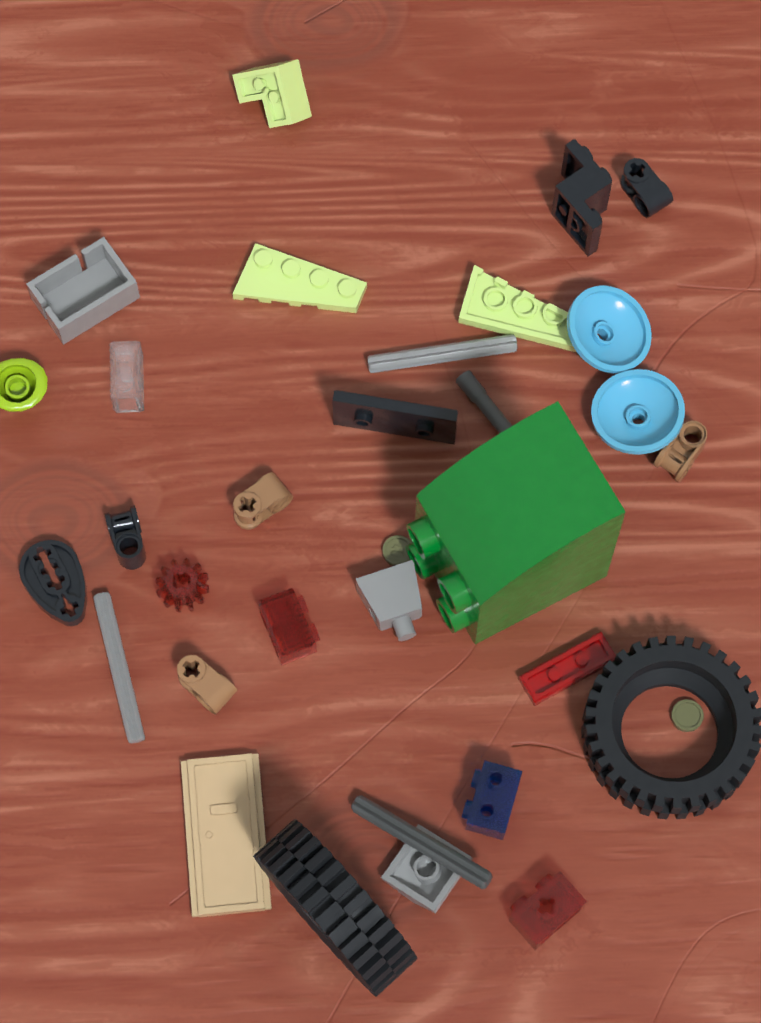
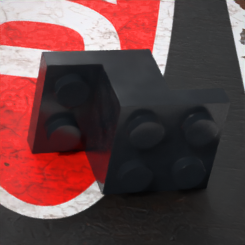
M573 139L565 145L561 175L565 180L555 186L551 214L583 252L590 256L598 250L603 224L600 214L607 210L612 178L605 168H600L593 160L589 149L581 146L576 139Z

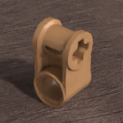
M698 421L684 423L677 437L661 450L653 465L657 468L661 466L673 474L677 482H681L704 448L707 439L706 427ZM693 434L698 437L699 442L690 443L684 436Z
M273 472L267 473L255 484L235 497L233 502L235 522L242 529H254L266 519L287 507L292 501L293 495Z
M196 655L183 657L177 665L180 684L195 696L207 710L215 715L238 691L225 676L216 672ZM197 668V677H195L192 674L189 677H187V669L193 671Z

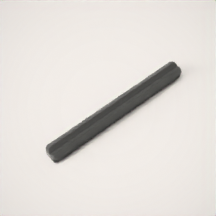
M358 795L353 801L351 808L357 815L481 889L488 887L493 876L487 869L363 795Z

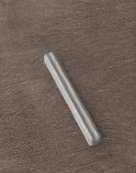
M514 334L369 355L367 358L368 369L370 373L511 353L517 351V339Z
M109 592L98 593L94 595L93 599L127 740L131 744L145 740V734L112 599Z

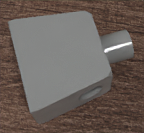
M413 560L356 578L357 593L380 631L394 627L398 641L409 640L416 636L412 621L422 617V604Z

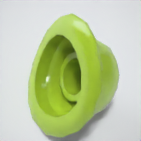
M11 358L0 362L1 409L9 412H22L33 408L42 400L47 391L48 378L44 369L38 363L26 358Z

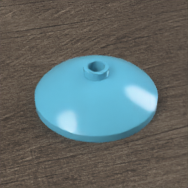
M594 286L579 294L568 310L567 331L570 341L580 357L592 367L607 373H621L632 370L647 356L652 339L648 317L641 305L625 291L612 286Z
M628 370L612 376L597 390L591 406L592 423L598 436L611 448L627 454H648L664 448L677 437L685 418L684 400L679 389L667 377L650 370ZM636 419H641L644 422L641 424H635L633 421Z

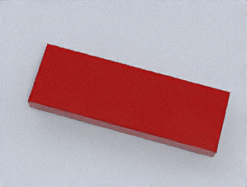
M600 631L520 675L518 680L533 705L536 706L603 669L609 660L614 662L616 654Z

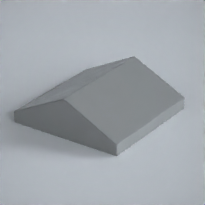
M419 824L417 825L416 828L420 829L421 831L425 832L426 834L430 835L431 837L435 838L436 840L440 841L441 843L445 844L451 849L457 851L458 853L462 854L468 859L473 860V858L465 852L461 851L457 847L453 846L444 839L435 835ZM405 843L381 879L411 902L436 914L461 876Z

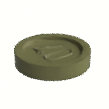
M401 535L388 538L382 549L385 561L391 566L410 561L405 546L412 542Z
M689 699L677 702L671 712L673 725L683 732L697 730L704 719L701 706Z

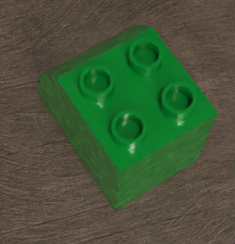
M557 401L485 442L416 495L415 520L406 524V529L412 543L406 545L405 548L409 560H413L415 571L422 580L435 574L443 595L436 599V604L449 630L452 633H456L466 628L474 644H477L606 577L626 511L562 406Z

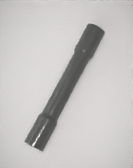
M470 370L462 373L456 379L458 386L471 402L477 405L499 434L513 426L487 395L485 388Z

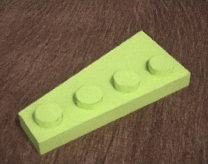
M255 243L234 289L233 299H258L259 302L263 303L277 301L289 303V306L301 307V304L317 306V309L356 313L367 289V282Z
M474 265L458 323L505 335L514 334L517 338L576 352L567 331V311L551 303L545 304L535 299V295L525 290L522 292L508 285L507 281L499 277L494 278L484 273V269Z

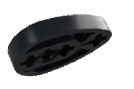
M44 540L32 545L22 556L19 565V574L25 589L39 608L51 618L66 626L78 625L83 621L86 613L87 586L76 553L70 546L57 540ZM44 551L46 555H49L48 560L51 567L56 568L55 574L58 580L63 581L60 590L51 587L53 583L50 576L44 574L46 572L45 566L41 560H38L40 552ZM64 598L73 608L78 607L75 609L76 615L70 617L68 613L64 614L66 612Z

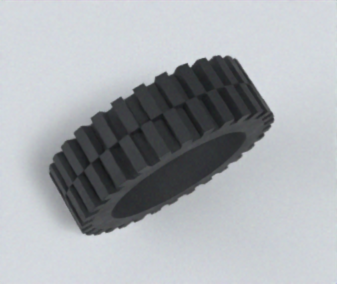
M666 636L664 643L660 644L658 637L648 638L646 646L642 647L639 641L631 645L628 653L624 649L617 653L614 662L609 660L604 666L602 674H598L582 718L584 722L581 728L582 738H585L583 744L584 754H589L590 756L588 765L591 771H598L597 781L602 787L608 784L611 787L609 795L615 800L619 795L626 799L623 806L632 809L634 804L642 807L640 814L649 816L651 811L658 812V819H667L670 814H676V819H685L690 812H693L695 817L703 814L708 807L711 810L718 807L723 799L727 800L730 798L737 787L739 788L754 765L755 758L761 747V743H759L761 739V726L759 725L761 721V708L755 707L759 700L756 690L750 693L748 691L751 680L747 675L742 678L737 675L741 667L735 661L729 666L724 663L727 656L726 653L720 649L716 656L708 653L711 645L706 642H702L700 649L692 647L694 638L685 637L682 644H676V636ZM665 686L684 689L701 699L712 713L717 728L716 747L706 765L695 773L680 778L659 777L642 769L628 754L622 739V718L629 704L638 695L647 690Z
M296 819L291 821L253 855L261 869L285 896L287 901L296 909L299 915L331 949L336 957L341 960L346 968L375 997L417 960V956L411 949V946L394 927L395 925L390 919L384 915L381 908L374 903L369 894L362 889L355 878L346 871L344 866L334 858L332 853Z

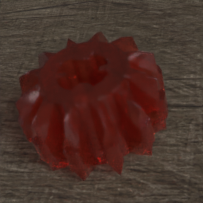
M185 558L183 564L178 566V562L173 559L171 561L172 569L162 566L161 573L163 576L156 578V585L160 587L156 591L158 598H164L163 603L166 608L175 604L176 612L180 613L183 605H187L188 610L193 611V602L203 604L205 601L202 594L209 593V585L205 584L209 580L208 574L201 572L202 567L199 563L190 567V560ZM188 582L187 588H185L184 586H180L179 588H177L178 583L184 585Z

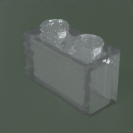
M140 341L111 342L109 344V368L111 371L110 399L113 409L116 413L144 411L143 352Z

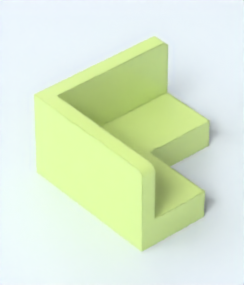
M298 59L254 67L232 75L239 103L262 99L269 128L294 124L312 116Z

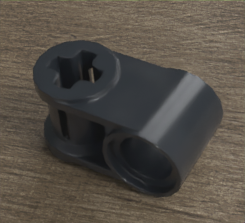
M633 158L625 164L624 174L620 180L621 188L645 218L653 216L673 202V195L670 189L659 179L645 160Z
M135 505L130 506V510L112 515L109 512L104 513L120 565L129 570L141 567L146 560V552ZM129 547L137 548V551L132 555L123 554Z

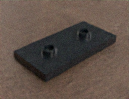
M339 390L334 391L332 400L334 425L455 445L458 420L457 410Z

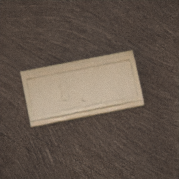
M250 753L181 761L192 917L271 910L269 877L253 857L255 853L266 845L259 754Z

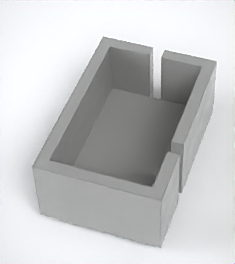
M105 237L81 250L86 270L83 272L79 258L74 254L26 283L32 301L44 318L48 320L49 325L63 345L140 298L136 280Z

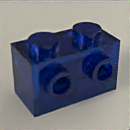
M485 760L482 770L475 769L470 786L476 789L473 801L466 800L461 817L467 820L465 830L504 840L522 771Z

